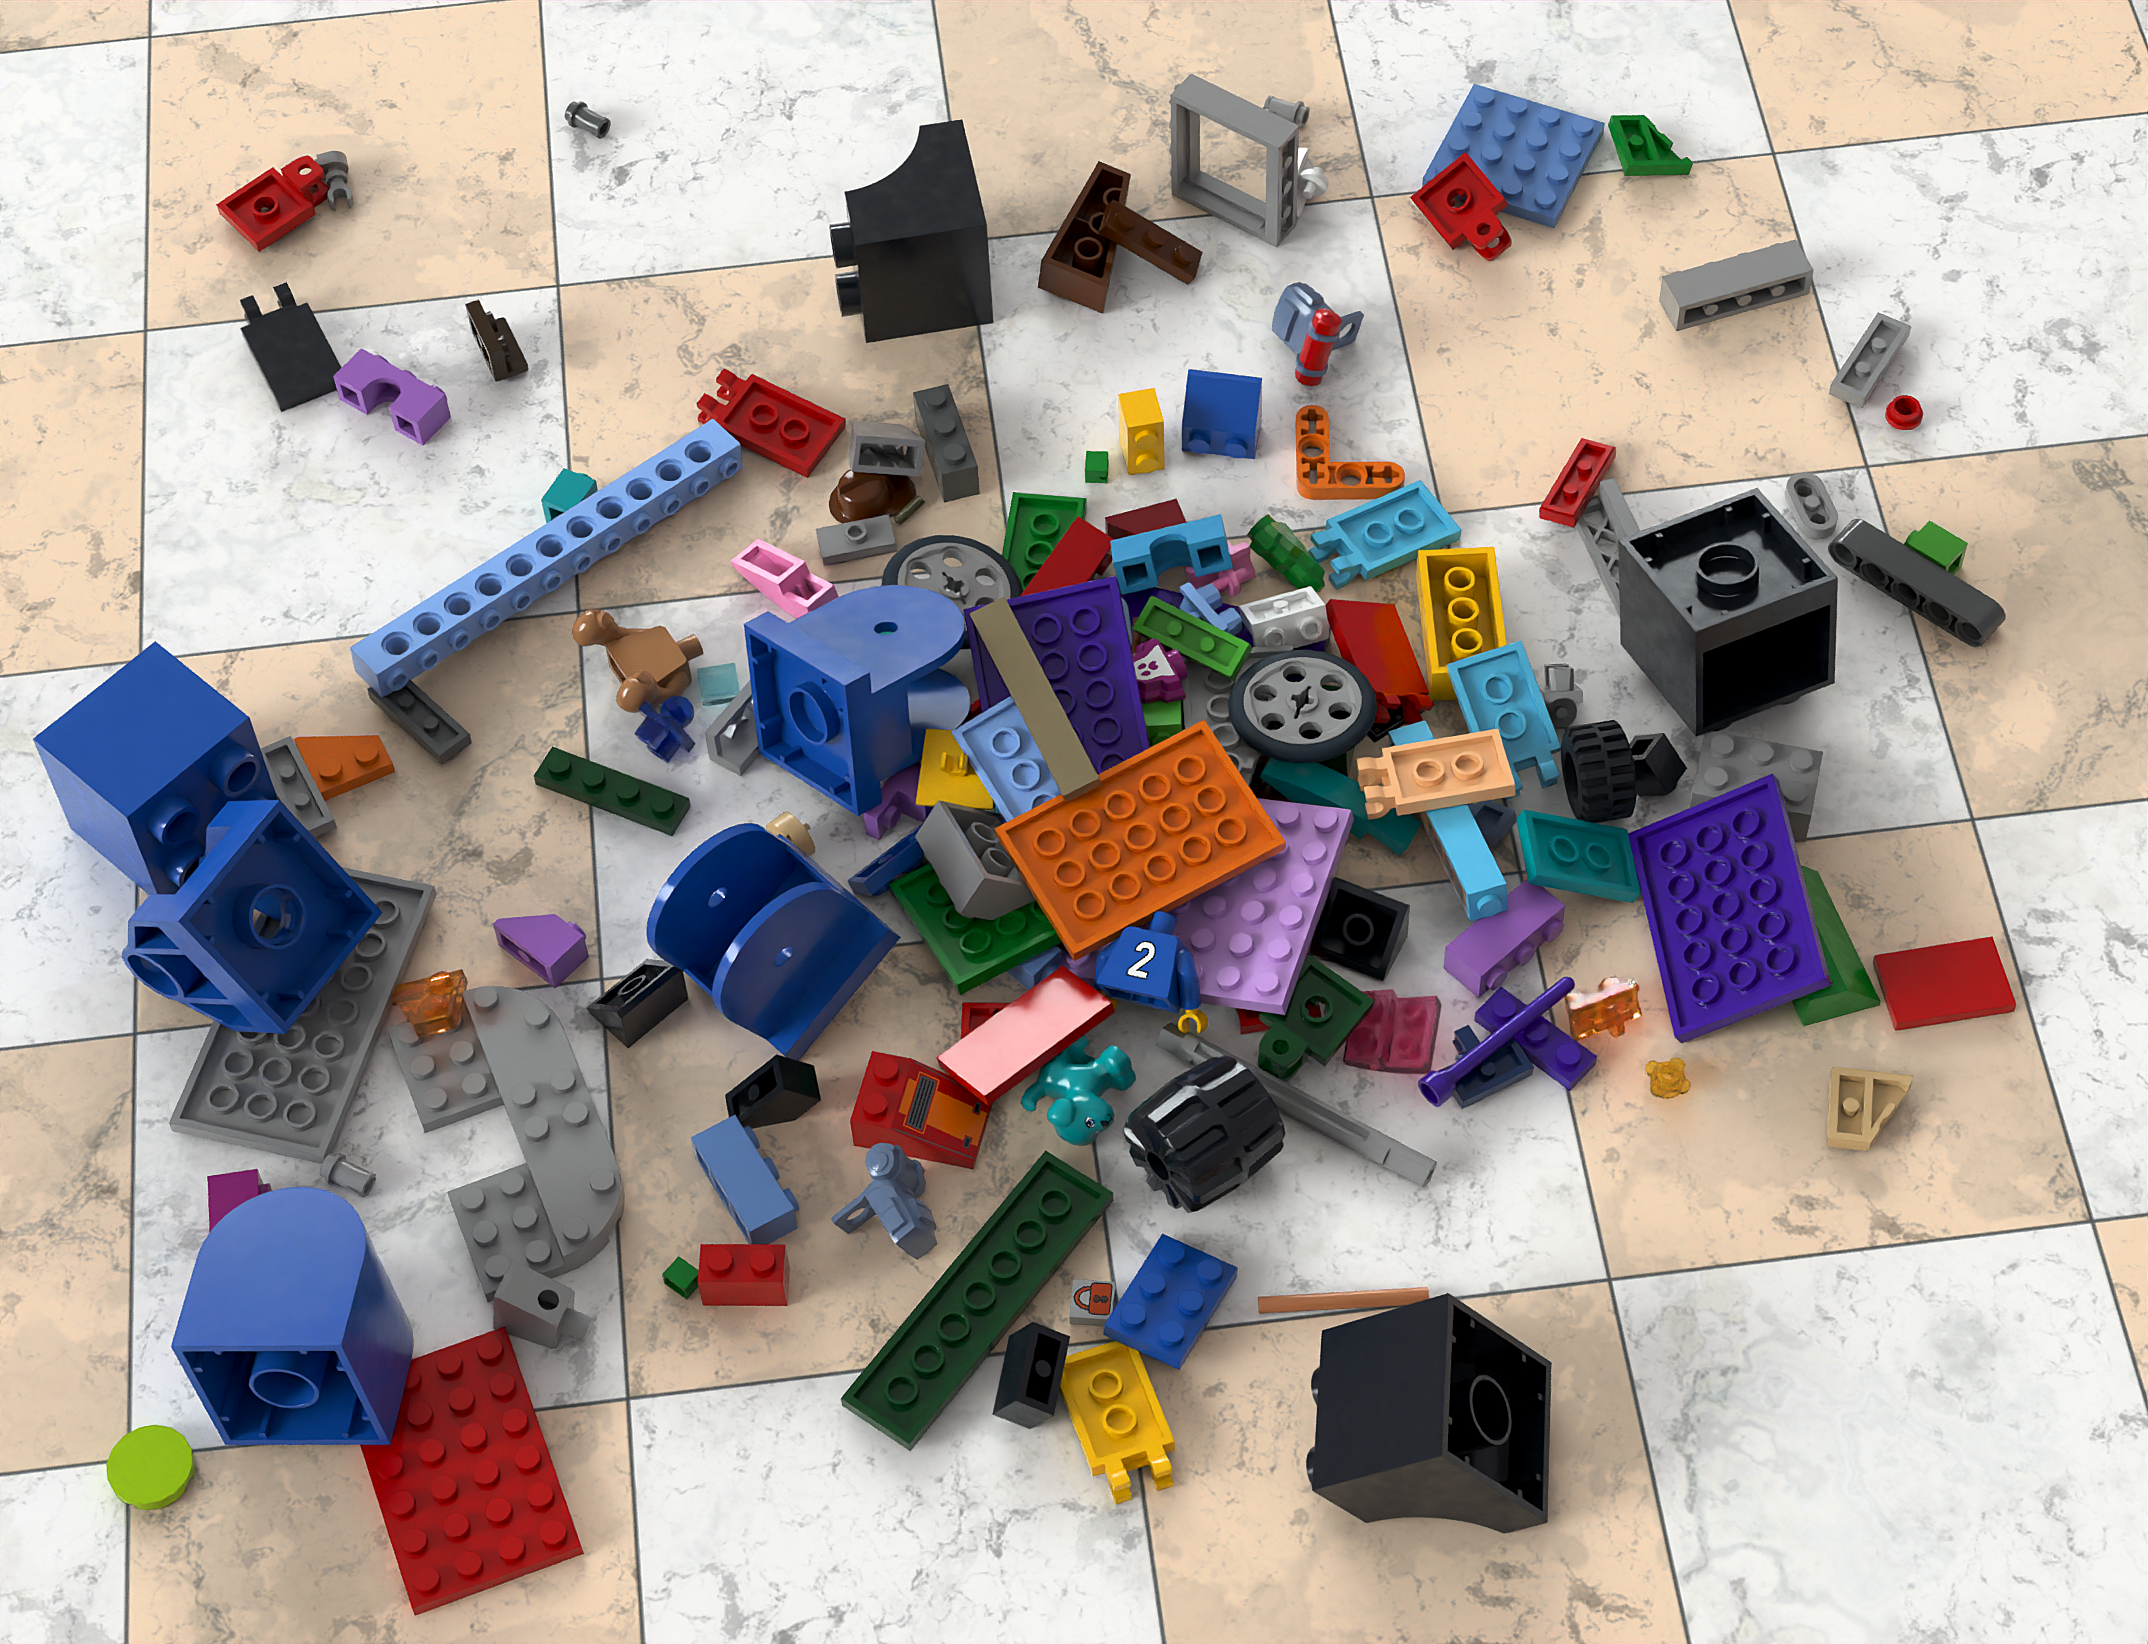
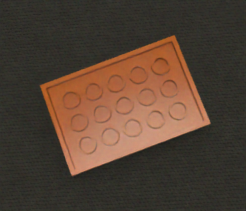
M1205 720L1098 774L1102 785L1068 802H1065L1062 794L995 828L997 839L1074 961L1120 937L1126 927L1138 928L1152 920L1156 911L1166 913L1286 849V841Z

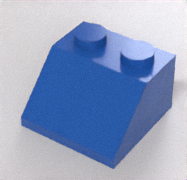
M1189 369L1182 419V450L1198 454L1207 453L1230 456L1232 458L1255 459L1262 422V378Z

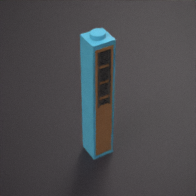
M1426 720L1388 731L1390 747L1434 739ZM1464 804L1417 812L1470 922L1507 911L1506 881L1468 805Z

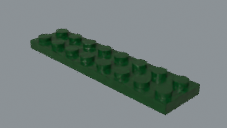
M1045 1150L841 1397L842 1406L911 1451L1114 1201L1113 1192Z

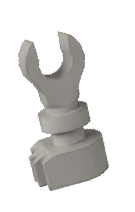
M340 151L317 154L315 161L324 171L322 179L326 180L327 185L330 187L327 193L330 207L336 211L335 199L345 197L351 208L353 205V195L351 189L346 185V174L349 169L346 155Z

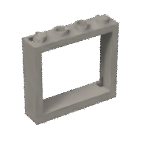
M1190 74L1181 84L1175 86V91L1170 95L1171 99L1169 100L1171 104V119L1169 123L1171 145L1169 152L1171 154L1170 176L1172 195L1278 247L1297 226L1299 126L1200 77ZM1200 115L1267 147L1266 203L1200 171Z

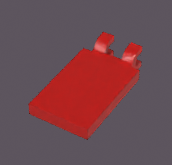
M723 369L717 376L716 383L722 385L717 391V396L729 401L727 405L718 402L715 398L705 393L697 402V408L702 410L698 415L699 422L705 424L714 419L741 446L807 478L846 428V419L756 375L751 374L745 381L726 369Z
M1330 599L1325 605L1327 620L1341 657L1356 666L1367 677L1376 694L1377 713L1374 723H1388L1390 716L1387 708L1398 709L1400 705L1403 708V717L1406 725L1423 721L1420 710L1431 711L1434 706L1428 696L1429 690L1395 605Z

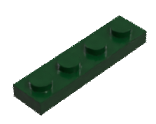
M553 746L534 774L535 784L670 836L674 835L691 807L688 797Z

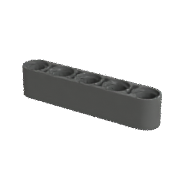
M1862 519L1852 520L1828 546L1829 554L1837 564L1972 647L1982 646L2006 619L2003 608L1994 599Z

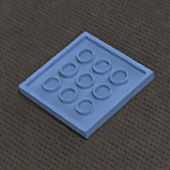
M1474 84L1423 176L1422 187L1466 152L1508 202L1509 205L1501 212L1555 228L1604 133L1605 123ZM1458 195V196H1456L1455 198H1458V199H1461V200L1466 201L1467 196L1464 197V198H1461V197Z

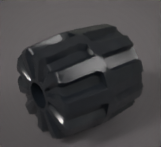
M1229 1056L1209 1058L1170 1080L1131 1112L1124 1125L1125 1140L1131 1145L1129 1153L1135 1165L1144 1168L1147 1172L1146 1182L1154 1191H1163L1168 1205L1174 1209L1183 1206L1187 1213L1199 1211L1243 1185L1282 1150L1284 1146L1282 1139L1286 1135L1277 1106L1270 1094L1248 1068H1245Z

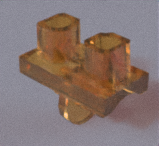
M1614 975L1601 981L1598 985V992L1587 996L1584 991L1578 989L1564 997L1565 1008L1569 1017L1571 1036L1578 1041L1606 1029L1614 1038L1623 1036L1625 1034L1624 1022L1642 1016L1638 1001L1639 984L1634 978L1623 982Z

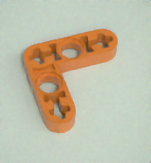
M1307 405L1300 408L1297 412L1295 424L1296 485L1301 496L1312 500L1377 499L1404 487V469L1394 462H1330L1329 416L1327 411L1317 405ZM1308 421H1315L1316 434H1309ZM1309 447H1316L1323 453L1317 457H1309L1303 451ZM1310 470H1317V483L1315 484L1310 483ZM1351 475L1359 478L1360 483L1349 486L1343 484L1341 479ZM1368 477H1372V484H1367ZM1384 478H1391L1392 483H1385Z

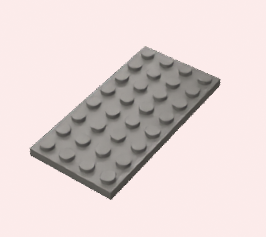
M342 867L383 913L286 1034L233 1031L213 1021L170 1119L169 1125L172 1131L322 1164L325 1158L332 1153L436 898L435 887ZM260 913L254 927L259 936L272 939L280 928L281 922Z

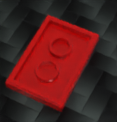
M1993 936L1874 955L1872 963L1895 1031L2010 1013L2015 1010L2016 1002Z

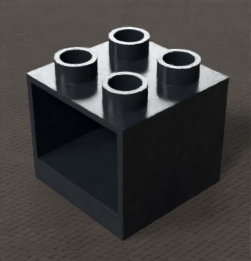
M1758 488L1618 539L1620 644L1696 737L1710 731L1723 730L1733 722L1777 705L1793 703L1803 695L1835 683L1838 577Z

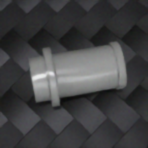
M1270 95L1267 97L1263 109H1268L1269 112L1302 128L1306 125L1309 118V107L1304 106V103L1301 101L1295 104Z
M330 1153L320 1168V1176L325 1178V1183L330 1185L337 1183L363 1198L371 1192L376 1181L375 1173L346 1161V1155L341 1153L337 1155Z

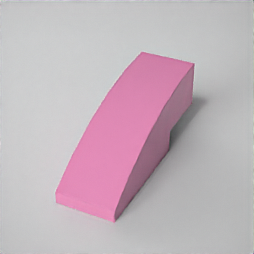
M759 539L731 560L733 567L754 587L796 619L839 597L835 586L811 574L805 561Z

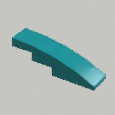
M1270 758L1259 775L1262 780L1293 803L1350 809L1354 817L1350 833L1360 840L1369 833L1399 856L1408 848L1422 824L1410 814L1397 816L1395 807L1390 809L1383 817L1368 820L1365 810L1366 797L1364 791H1360L1358 782L1319 763L1298 764Z

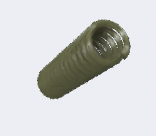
M917 495L906 507L894 516L895 522L901 525L925 503L922 497Z

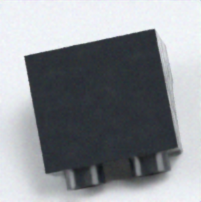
M963 120L919 126L916 144L903 164L891 174L873 184L845 191L848 222L829 225L836 268L853 266V271L835 274L841 316L846 317L860 314L866 343L994 323L987 223Z
M1449 1293L1322 1330L1320 1367L1315 1369L1311 1379L1312 1395L1317 1405L1315 1446L1309 1450L1306 1458V1470L1312 1485V1491L1365 1523L1394 1518H1441L1473 1523L1503 1534L1548 1523L1552 1362Z

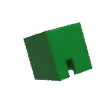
M1086 451L1085 483H1107L1108 451Z
M679 1256L662 1274L664 1284L686 1300L699 1287L698 1269Z

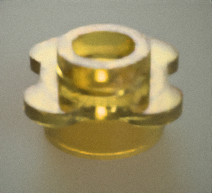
M1673 1057L1670 1061L1659 1063L1652 1060L1646 1064L1645 1073L1650 1076V1092L1652 1095L1663 1099H1671L1679 1094H1686L1690 1090L1691 1083L1685 1078V1062L1682 1059ZM1670 1075L1671 1079H1665L1664 1076Z

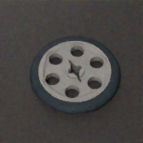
M934 535L917 539L905 545L888 562L884 569L881 586H913L939 593L957 605L963 614L964 622L963 609L989 604L1004 596L1006 600L1020 597L1023 593L1018 575L1001 554L976 540L955 535ZM955 558L962 563V566L958 568L949 567L943 560ZM922 569L928 572L930 577L919 579L913 576L911 571ZM988 576L995 581V584L989 586L980 584L976 577ZM966 622L965 639L961 649H970Z
M1293 650L1270 655L1254 663L1243 672L1231 690L1228 709L1229 718L1235 731L1248 746L1264 756L1279 761L1300 764L1317 763L1333 759L1352 750L1366 737L1373 726L1377 713L1376 694L1369 680L1353 664L1341 657L1326 652ZM1289 674H1300L1304 679L1300 682H1289L1285 677ZM1329 682L1338 683L1342 686L1337 691H1327L1322 688L1324 684ZM1260 693H1270L1275 696L1273 700L1267 702L1259 701L1255 697ZM1308 694V704H1305L1306 697ZM1302 704H1305L1304 707L1300 709V714L1297 718V708H1300ZM1342 710L1348 712L1350 716L1340 720L1332 718L1330 714L1334 711ZM1269 721H1278L1284 726L1278 730H1269L1263 725ZM1306 730H1315L1321 733L1315 739H1307L1300 734Z

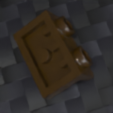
M479 299L465 304L471 332L495 382L527 372L529 370L528 363L504 317L494 319L491 311L485 313Z

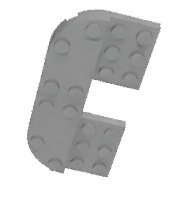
M483 986L462 991L463 1001L387 1027L391 1043L425 1133L504 1105L526 1163L447 1192L487 1302L494 1300V1295L512 1260L551 1279L588 1263L610 1242L609 1235L617 1221H621L624 1210V1188L615 1155L559 1018L547 1004L532 994L503 986Z

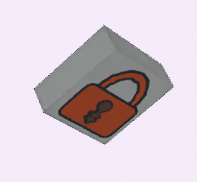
M1073 1279L1069 1314L1070 1324L1104 1326L1114 1310L1116 1282Z

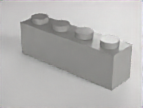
M1795 239L1662 276L1659 301L1675 330L1680 331L1808 295L1814 269Z

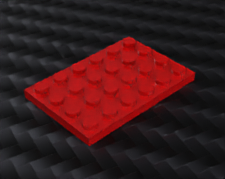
M504 1326L411 1359L391 1445L360 1446L414 1615H419L584 1554L506 1327Z

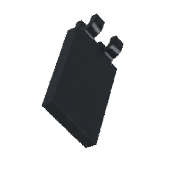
M287 282L273 287L279 300L277 303L280 309L267 314H261L253 295L240 300L245 312L244 317L248 323L247 326L240 328L242 336L281 412L337 391L333 376L342 368L308 302L297 306Z

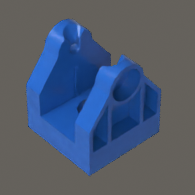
M280 800L228 801L207 826L205 853L199 859V867L176 894H150L128 920V945L123 949L121 957L133 975L154 992L168 999L178 1001L233 1031L286 1034L383 912ZM254 909L281 922L280 928L272 939H266L257 934L253 923Z

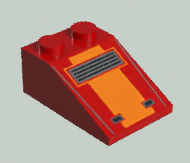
M872 1051L850 1119L853 1145L871 1149L872 1146L878 1143H890L900 1146L908 1157L974 1170L993 1103L989 1106L986 1105L951 1076L914 1059Z

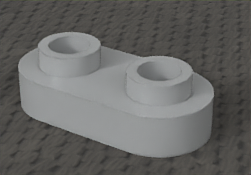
M1807 472L1792 475L1787 481L1785 499L1800 531L1812 539L1828 538L1835 532L1838 513L1822 480L1818 476Z

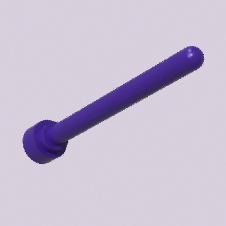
M1567 976L1561 978L1448 1069H1440L1437 1072L1434 1070L1430 1071L1418 1081V1087L1422 1095L1435 1107H1440L1453 1096L1452 1091L1456 1089L1455 1083L1573 991L1575 988L1574 980Z

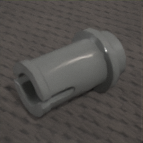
M582 101L570 103L565 111V120L568 121L569 126L573 128L580 127L599 139L605 137L610 129L611 121L588 109L587 104Z

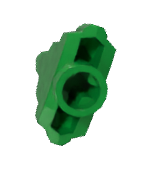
M1268 514L1250 529L1247 537L1252 541L1249 547L1257 555L1265 559L1274 569L1282 573L1297 589L1311 586L1315 592H1320L1325 587L1323 580L1324 569L1307 552L1305 546L1286 523L1276 522Z

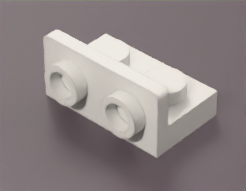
M1311 586L1239 606L1242 622L1252 634L1254 647L1294 645V648L1327 640L1330 637L1326 606Z

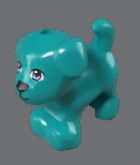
M1085 1035L1041 1067L1037 1081L1026 1089L1020 1102L1025 1110L1033 1112L1036 1110L1037 1102L1046 1096L1058 1099L1049 1107L1046 1114L1047 1119L1053 1124L1056 1133L1061 1139L1077 1146H1086L1092 1143L1100 1132L1108 1129L1114 1122L1115 1114L1112 1107L1104 1099L1100 1098L1109 1088L1125 1091L1136 1081V1074L1132 1069L1130 1058L1117 1046H1108L1096 1060L1094 1057L1085 1054L1084 1049L1089 1044Z

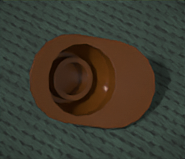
M850 469L843 474L838 485L830 495V513L840 523L888 514L889 517L897 515L899 511L916 497L915 484L907 475L852 472Z

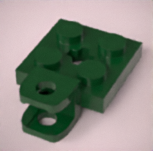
M1308 955L1301 968L1286 1014L1260 1012L1259 1020L1270 1027V1029L1265 1033L1259 1044L1258 1067L1284 1082L1290 1080L1308 1060V1055L1325 1067L1373 1009L1375 1000L1314 957ZM1319 1003L1325 1005L1324 1014L1326 1016L1322 1018L1309 1016L1310 1011L1306 1008L1309 1004L1314 1007L1319 1005Z

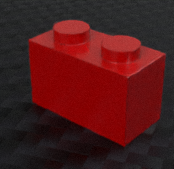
M701 1244L698 1286L703 1306H787L790 1266L785 1244Z

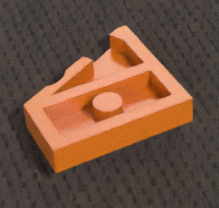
M379 735L311 736L294 739L295 745L324 801L395 772L393 763Z

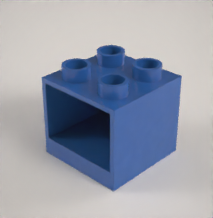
M156 641L33 738L70 828L148 895L176 894L199 867V859L205 853L207 826L228 801L278 800L250 717Z

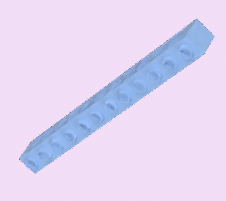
M711 419L351 646L350 651L355 672L381 697L403 688L409 679L412 680L421 673L431 670L440 661L454 652L464 649L471 641L487 631L495 629L507 618L525 610L532 602L548 592L556 590L562 583L576 574L586 571L592 564L604 556L614 553L623 544L637 535L644 534L651 526L667 516L675 514L681 507L695 498L705 495L709 489L723 480L733 477L743 468L741 444L714 419Z

